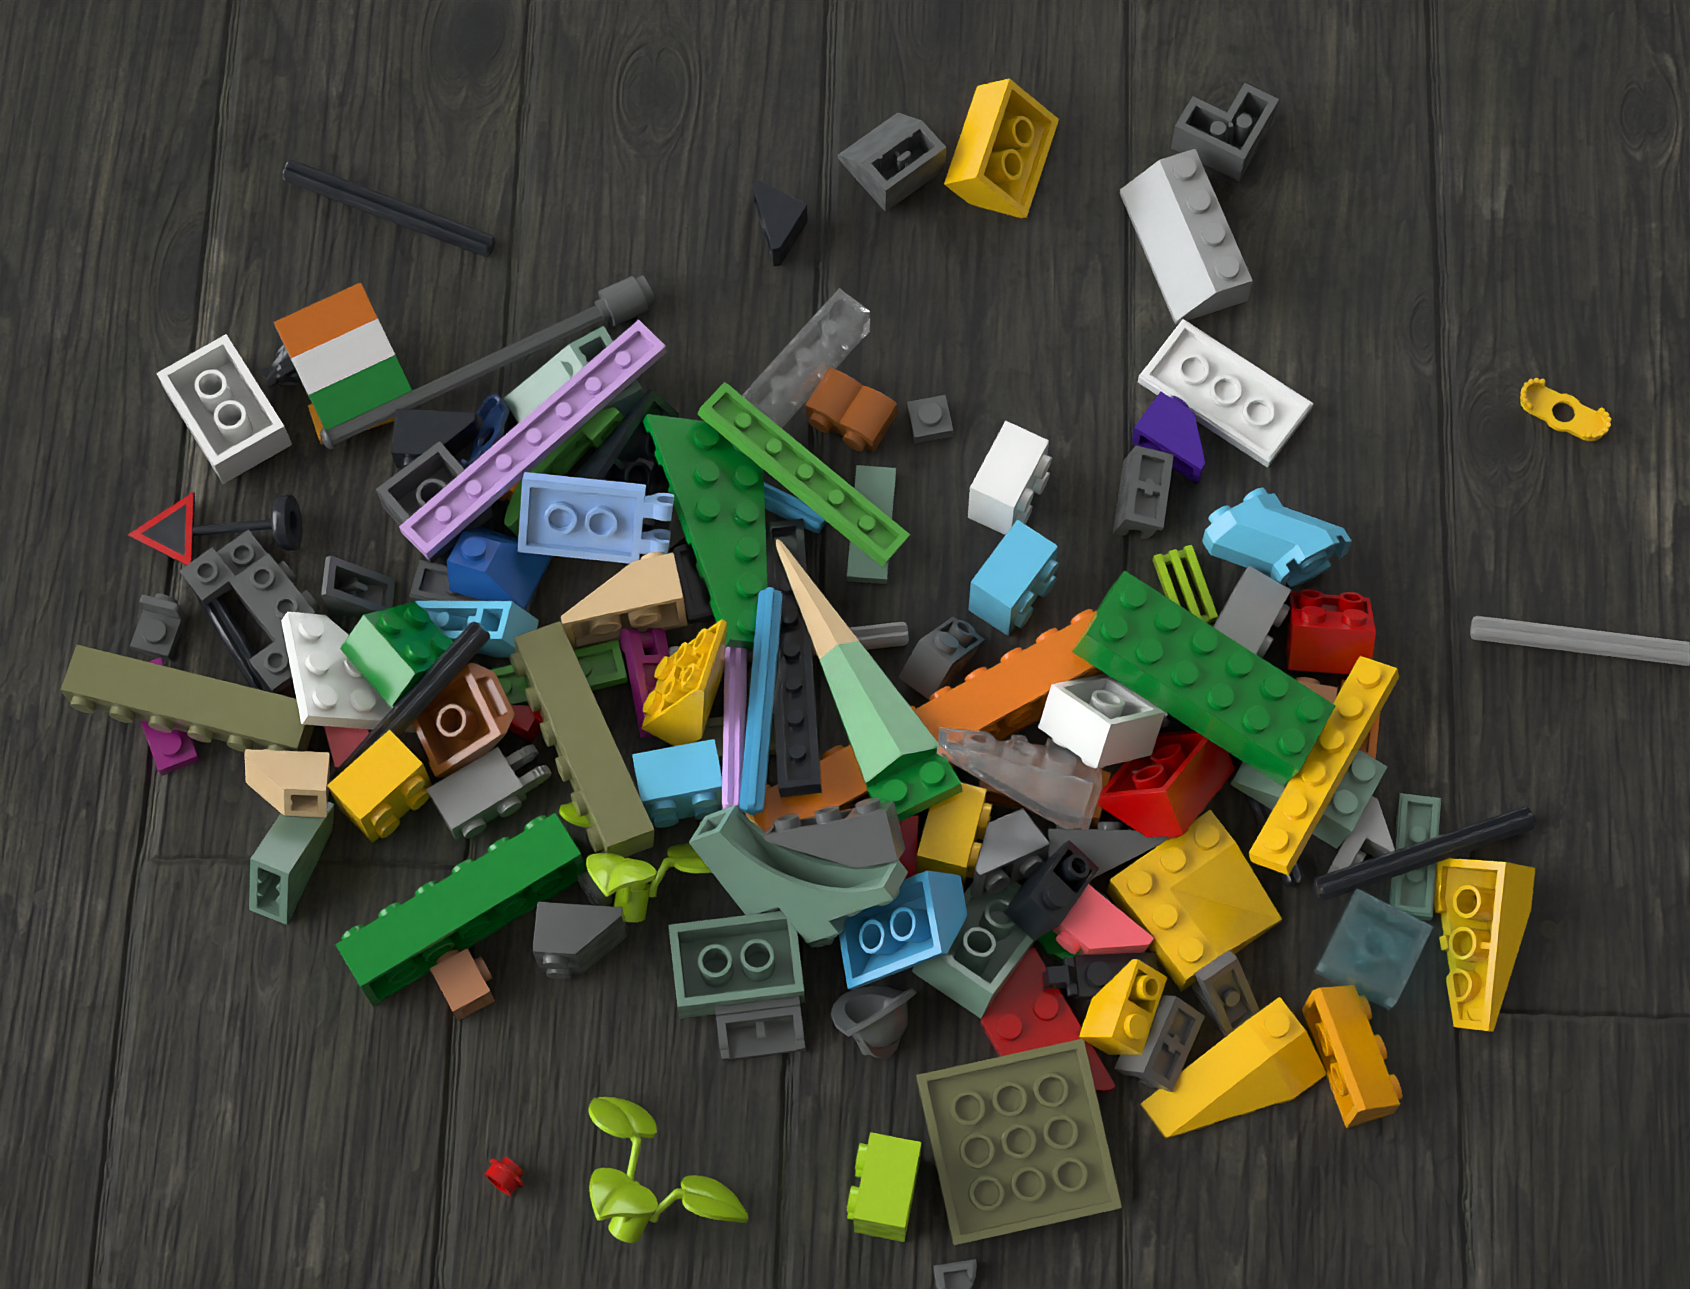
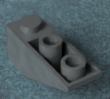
M880 798L860 801L855 804L856 808L840 811L839 806L825 807L815 811V816L800 819L798 814L781 816L774 820V824L764 834L765 842L854 868L898 861L905 851L894 801L881 803Z
M1057 821L1056 829L1047 830V840L1050 843L1047 860L1065 842L1070 840L1099 867V870L1093 877L1095 878L1169 839L1165 836L1147 838L1136 830H1123L1122 822H1098V830L1081 829V822Z

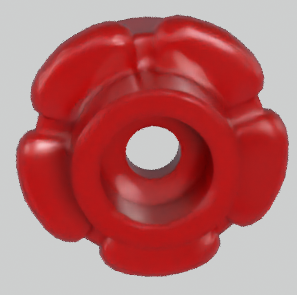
M504 1157L499 1162L497 1159L492 1158L489 1161L492 1165L484 1175L501 1192L511 1196L517 1188L520 1189L524 1186L523 1181L520 1179L524 1172L511 1159Z

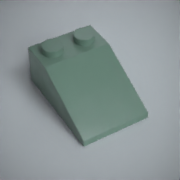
M1358 750L1312 834L1337 849L1353 832L1387 766ZM1242 762L1230 783L1233 787L1272 810L1288 784L1287 782L1282 787Z
M1017 882L1009 884L997 894H987L976 900L970 894L971 884L964 893L968 916L948 953L916 965L912 969L914 974L980 1019L987 1012L1037 940V938L1032 940L1003 912L1021 887Z

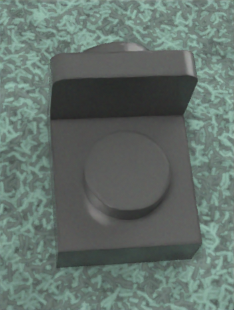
M159 593L155 594L154 597L141 595L139 604L143 608V612L130 648L133 652L155 658L162 657L163 660L172 661L187 617L178 601L168 595Z

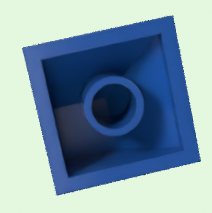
M483 527L465 530L462 532L447 560L449 591L481 601H512L526 611L553 556L518 552V538Z

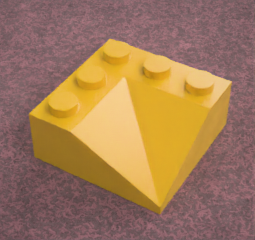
M1211 810L1194 820L1184 835L1164 841L1111 878L1107 889V894L1119 910L1154 938L1148 948L1151 952H1156V959L1181 992L1198 981L1194 973L1228 950L1236 954L1282 921L1281 916L1238 845Z

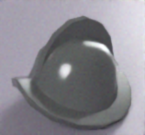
M880 986L857 988L839 997L833 1004L831 1018L837 1029L848 1037L853 1036L863 1055H871L877 1059L889 1058L897 1050L900 1038L908 1025L907 1001L917 992L913 988L904 992Z

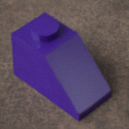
M1160 392L1135 425L1131 443L1136 446L1174 454L1172 469L1198 485L1202 479L1205 459L1195 414L1190 410L1188 404L1179 397H1169Z

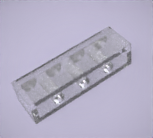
M839 288L742 396L780 428H783L811 397L829 368L836 369L870 331V310Z

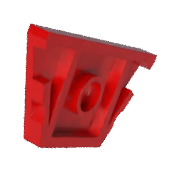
M1035 947L1027 952L980 1022L999 1057L1081 1039L1079 1035L1082 1028L1060 990L1043 989L1042 972L1046 971V966ZM1084 1041L1095 1091H1101V1093L1114 1091L1116 1086L1091 1044Z

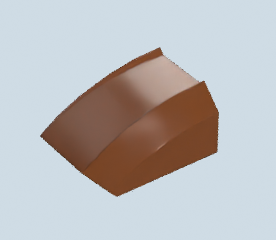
M469 663L462 668L412 724L430 760L429 765L435 777L444 779L486 755L507 733L515 713L496 673L475 663Z

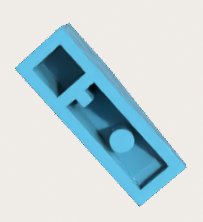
M415 601L418 606L427 611L434 624L453 642L471 622L483 625L490 633V639L477 654L493 657H510L511 654H514V637L536 630L539 622L538 619L512 601Z

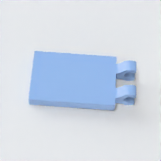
M524 472L522 478L518 552L629 564L640 560V554L651 552L668 554L671 531L654 529L649 532H642L643 517L660 521H671L674 495L670 493H657L645 496L646 485Z

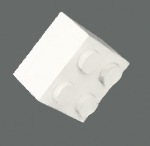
M1005 421L970 486L968 518L1004 535L1008 533L1017 520L1026 524L1033 508L1030 503L1034 492L1040 495L1050 476V473L1047 472L1052 461V457L1047 456L1049 440Z
M1104 673L1052 684L1038 728L1051 736L1054 743L1068 748L1080 756L1084 764L1093 768H1104L1108 765L1130 762L1134 759L1150 756L1165 712Z

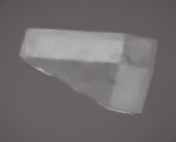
M939 728L937 754L1062 828L1089 829L1102 789L1101 768H1093L1084 764L1080 756L1068 748L1057 745L1053 742L1052 738H1047L1046 745L1027 743V738L1023 735L1012 734L1011 739L999 741L991 734L983 731Z

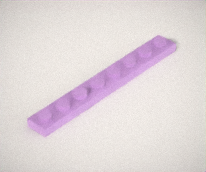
M640 320L635 322L400 525L401 533L429 560L521 480L524 472H530L666 354V345Z

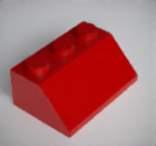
M1194 730L1159 733L1152 754L1125 762L1095 797L1098 806L1147 838L1165 836L1167 839H1174L1184 835L1189 830V826L1206 809V805L1222 789L1223 784L1235 769L1226 750Z

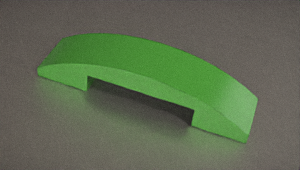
M615 407L598 412L529 473L564 476L592 446L597 449L624 417ZM522 479L511 497L504 519V524L517 538L519 537Z

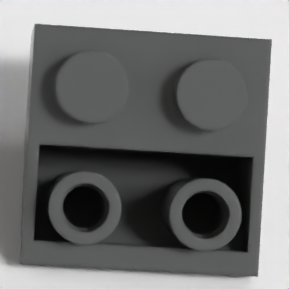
M897 112L838 154V159L879 206L887 212L945 170L946 146L922 120Z

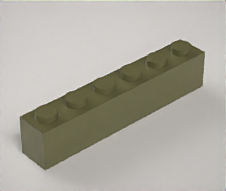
M559 621L514 637L515 653L510 655L513 670L517 678L524 676L529 687L525 689L528 704L532 712L539 710L544 721L540 723L543 738L548 747L555 746L559 757L555 758L558 772L564 782L570 780L575 791L571 793L574 808L578 816L585 815L590 824V828H587L586 831L594 852L601 851L602 853H613L627 857L653 847V825L561 622Z
M77 644L60 689L70 703V706L78 711L94 713L96 709L108 712L111 718L124 723H133V720L136 719L148 722V726L157 731L171 733L173 729L188 732L187 735L201 742L210 743L212 738L225 741L227 746L241 752H245V749L251 750L252 748L257 750L307 751L315 725L301 724L297 699Z

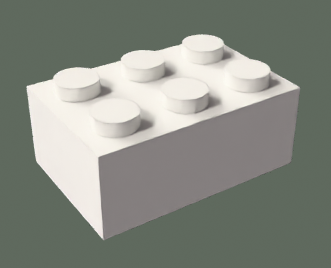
M226 334L157 373L166 393L223 484L292 445L283 423Z

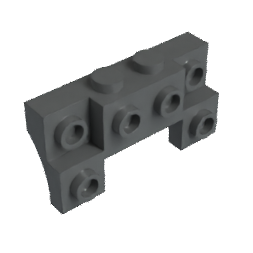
M247 530L217 552L213 547L179 571L200 597L204 605H207L229 590H234L236 596L273 642L249 659V662L270 687L271 691L277 694L293 683L281 620L287 612L316 614L320 607L307 590L300 593L293 585L297 578L284 561L277 564L271 555L266 553L251 532Z

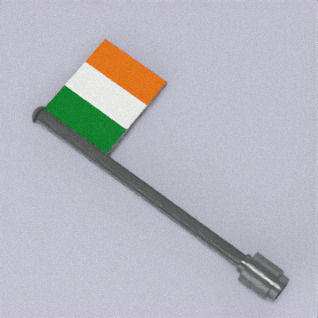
M643 275L637 278L630 276L598 291L599 300L594 302L595 306L414 390L411 389L361 282L273 323L324 427L320 432L321 441L328 449H334L333 445L395 417L396 409H412L601 320L604 323L610 321L614 327L648 312V307L655 304L656 301Z

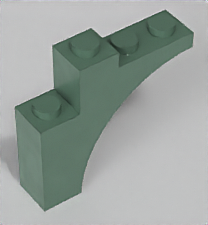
M736 805L705 816L689 841L693 849L745 915L758 914L764 911L768 913L780 908L807 944L823 938L830 940L844 930L847 917L855 916L863 909L878 904L879 906H885L898 897L900 893L899 888L908 873L899 860L854 868L765 842V832L750 821Z

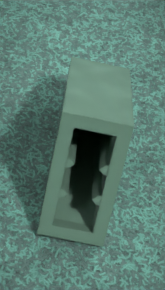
M328 802L327 818L284 816L282 813L279 815L250 858L249 910L283 924H288L333 831V803Z

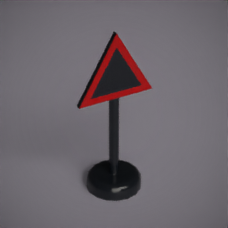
M192 492L128 534L133 539L184 565H188L193 561L194 536L272 529L275 542L279 548L285 551H294L300 547L303 531L301 511L293 495H282L274 501L271 519L194 526L195 493Z

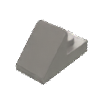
M1371 796L1353 832L1344 841L1328 873L1363 862L1366 853L1377 857L1395 851L1377 798Z

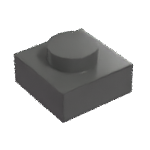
M946 395L907 402V412L914 444L953 437V426Z

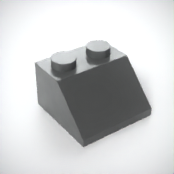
M538 902L532 952L540 971L546 972L547 977L570 979L572 974L585 973L628 937V926L622 907Z

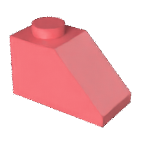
M1089 884L1060 926L1053 929V932L1058 935L1056 937L1057 942L1074 955L1077 952L1081 955L1144 953L1154 939Z

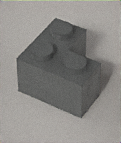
M1246 83L1243 84L1228 112L1192 96L1175 125L1171 149L1180 153L1196 149L1202 164L1240 181L1274 122L1279 99Z

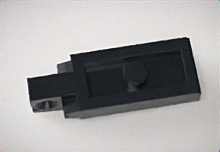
M1156 952L1075 955L1074 957L1064 958V966L1047 967L1046 971L1042 972L1043 989H1067V997H1075V1000H1092L1132 959H1139L1158 971Z

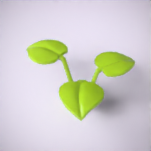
M573 802L560 805L559 814L566 821L579 827L590 828L586 816H578ZM679 844L669 847L667 852L669 857L663 860L658 871L645 861L624 858L613 853L592 854L586 860L587 870L603 894L608 897L616 892L614 907L623 908L626 922H641L645 920L649 897H656L657 888L670 867L675 866L676 869L689 873H712L690 844Z
M594 1097L588 1107V1112L595 1125L610 1135L619 1138H630L632 1141L627 1175L613 1168H598L590 1178L589 1192L596 1219L600 1221L612 1218L608 1229L613 1236L627 1243H637L648 1222L656 1223L660 1214L677 1199H682L686 1209L702 1217L740 1223L748 1222V1214L735 1194L722 1183L705 1176L692 1175L684 1177L681 1182L682 1189L677 1188L673 1190L658 1205L652 1191L640 1185L639 1182L634 1181L641 1147L640 1137H655L657 1126L654 1119L645 1109L631 1101L616 1097Z

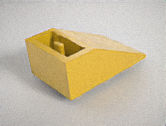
M721 619L709 629H702L691 642H684L677 652L670 657L665 656L662 658L654 674V677L658 679L655 689L648 695L643 705V712L646 713L641 729L673 746L695 743L702 738L724 672L727 622Z

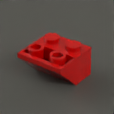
M1303 589L1300 592L1289 593L1288 606H1290L1287 614L1286 637L1288 670L1350 674L1360 656L1372 660L1376 629L1370 598L1363 597L1354 592L1328 595L1314 589Z

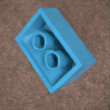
M924 871L905 879L899 888L900 893L898 897L888 905L879 906L878 904L863 909L855 916L847 917L845 928L839 934L848 989L854 990L948 953L968 916L960 875Z

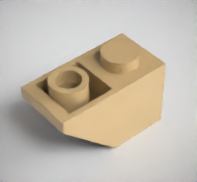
M245 749L246 783L284 816L327 818L329 796L327 785L330 783V753Z

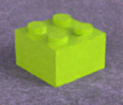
M870 1132L868 1144H859L855 1177H860L861 1182L860 1187L851 1186L847 1205V1219L854 1221L855 1233L905 1242L921 1158L922 1142Z

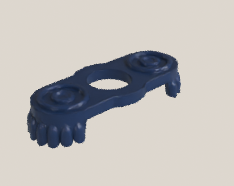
M492 394L487 397V400H483V405H480V410L477 411V415L483 420V424L473 442V451L469 461L464 459L458 461L464 470L503 436L504 425L509 414V406L505 404V401L498 394ZM494 432L491 439L485 445L482 446L487 436Z

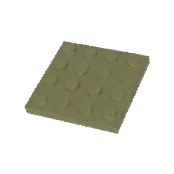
M1084 1038L916 1075L953 1245L1122 1208Z

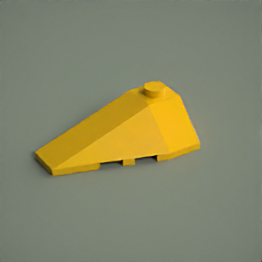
M1452 858L1437 862L1434 909L1435 913H1440L1444 935L1440 936L1439 940L1441 950L1447 952L1450 973L1446 977L1454 1027L1494 1031L1531 912L1535 868L1508 862Z
M1279 997L1180 1073L1173 1092L1159 1089L1140 1105L1165 1139L1214 1125L1215 1122L1255 1112L1257 1109L1291 1101L1325 1077L1327 1073L1307 1031Z

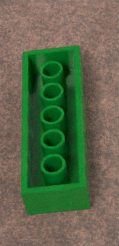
M1126 571L1121 574L1110 588L1072 651L1080 658L1282 787L1300 771L1336 707L1330 701Z
M556 813L549 817L542 815L533 819L524 827V832L512 839L504 837L496 841L488 848L489 853L475 861L467 859L453 868L452 875L439 883L434 880L424 884L415 892L416 896L402 905L400 902L389 905L379 913L377 920L367 926L363 924L354 926L342 935V941L335 945L372 1006L431 971L430 968L437 965V959L452 950H459L461 952L469 949L535 909L538 902H546L578 883L577 876L586 871L583 858Z

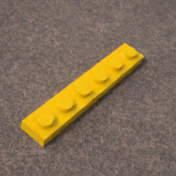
M1362 656L1358 658L1333 703L1336 707L1303 766L1289 780L1250 849L1249 857L1251 862L1289 876L1399 679L1397 668Z

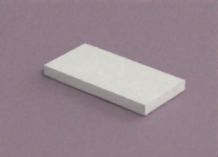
M1182 319L1138 377V383L1156 395L1163 392L1169 397L1176 396L1185 401L1190 410L1194 412L1197 422L1267 468L1313 406L1312 402L1184 319Z

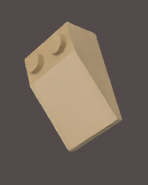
M651 552L642 556L641 560L631 562L561 616V620L573 650L619 640V635L623 628H637L639 632H645L648 628L669 630L687 626L684 598L674 554Z

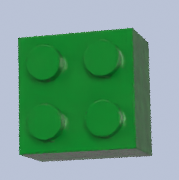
M411 602L364 614L340 649L390 707H393L453 641L444 635L434 624L425 609L418 606L416 602Z

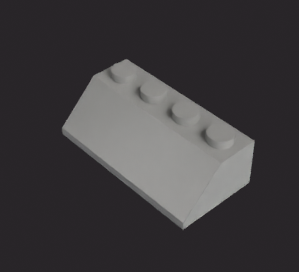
M1196 149L1158 160L1120 189L1123 203L1175 325L1179 324L1182 319L1188 321L1248 301L1253 280Z

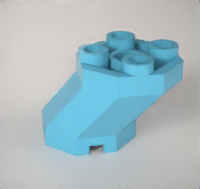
M1258 488L1250 492L1243 499L1244 502L1233 508L1227 505L1213 512L1208 518L1211 525L1205 529L1202 540L1210 555L1246 568L1251 566L1284 586L1287 582L1290 588L1297 587L1325 572L1331 567L1328 561L1329 557L1336 553L1339 559L1347 554L1352 542L1344 528L1283 507L1275 493L1268 494L1264 488Z

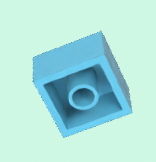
M1017 520L972 579L970 584L969 611L1007 636L1010 635L1015 626L1021 629L1034 611V608L1031 607L1032 603L1038 595L1044 598L1056 582L1057 577L1054 576V573L1059 565L1056 562L1058 546Z
M715 739L632 754L640 799L651 823L655 827L673 826L679 822V819L693 816L697 820H703L705 816L723 810L722 776Z

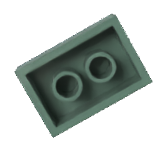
M782 911L668 925L680 1019L716 1014V1006L799 996L800 1004L805 1003L797 930Z

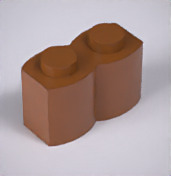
M833 368L827 370L805 404L806 416L809 418L808 422L815 429L823 433L832 431L842 435V440L846 445L860 452L863 449L875 452L898 415V407L895 401L877 390L863 386L852 377Z

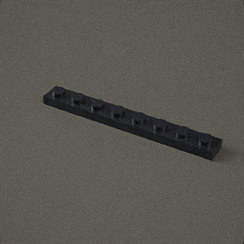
M803 518L765 523L767 587L781 591L783 595L774 692L778 789L780 798L822 793L813 642L776 547V540L782 541L808 575L805 526Z

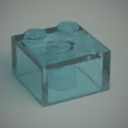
M1356 888L1349 898L1314 972L1340 986L1355 985L1358 995H1364L1366 999L1390 1010L1399 1000L1433 926Z

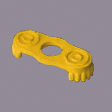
M1529 379L1521 389L1520 401L1523 409L1529 414L1546 421L1554 430L1568 432L1582 440L1596 441L1605 435L1611 426V418L1608 417L1609 413L1605 412L1604 408H1600L1597 411L1582 405L1572 395L1560 394L1545 387V379ZM1559 403L1568 404L1574 410L1575 416L1569 422L1558 421L1553 416V407Z

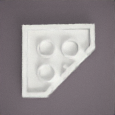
M287 612L281 621L301 724L373 730L393 707H390L341 651L340 648L349 635L326 615ZM413 724L405 732L414 733L416 730Z

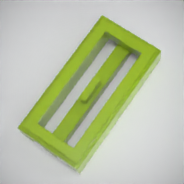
M1185 546L1184 550L1180 551L1174 549L1163 556L1161 553L1154 555L1153 563L1165 596L1180 605L1166 565L1172 564L1189 612L1208 624L1216 622L1218 615L1193 546ZM1182 560H1186L1205 612L1203 616L1200 615L1181 562Z

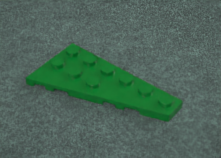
M647 414L643 424L647 434L651 433L656 447L654 454L658 465L663 466L670 485L668 492L674 495L673 505L688 545H692L698 561L696 568L699 576L704 578L710 593L711 601L709 603L716 622L721 619L727 622L726 647L754 649L758 595L760 591L768 588L764 469L706 421Z

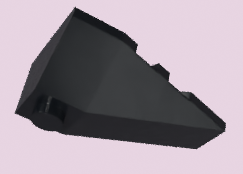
M648 389L573 477L646 485L645 495L657 494L659 485L656 484V479L660 466L654 454L656 451L651 433L647 434L643 420L647 414L678 418L679 413L653 389ZM643 524L642 532H646L647 524ZM615 562L621 566L626 565V563Z

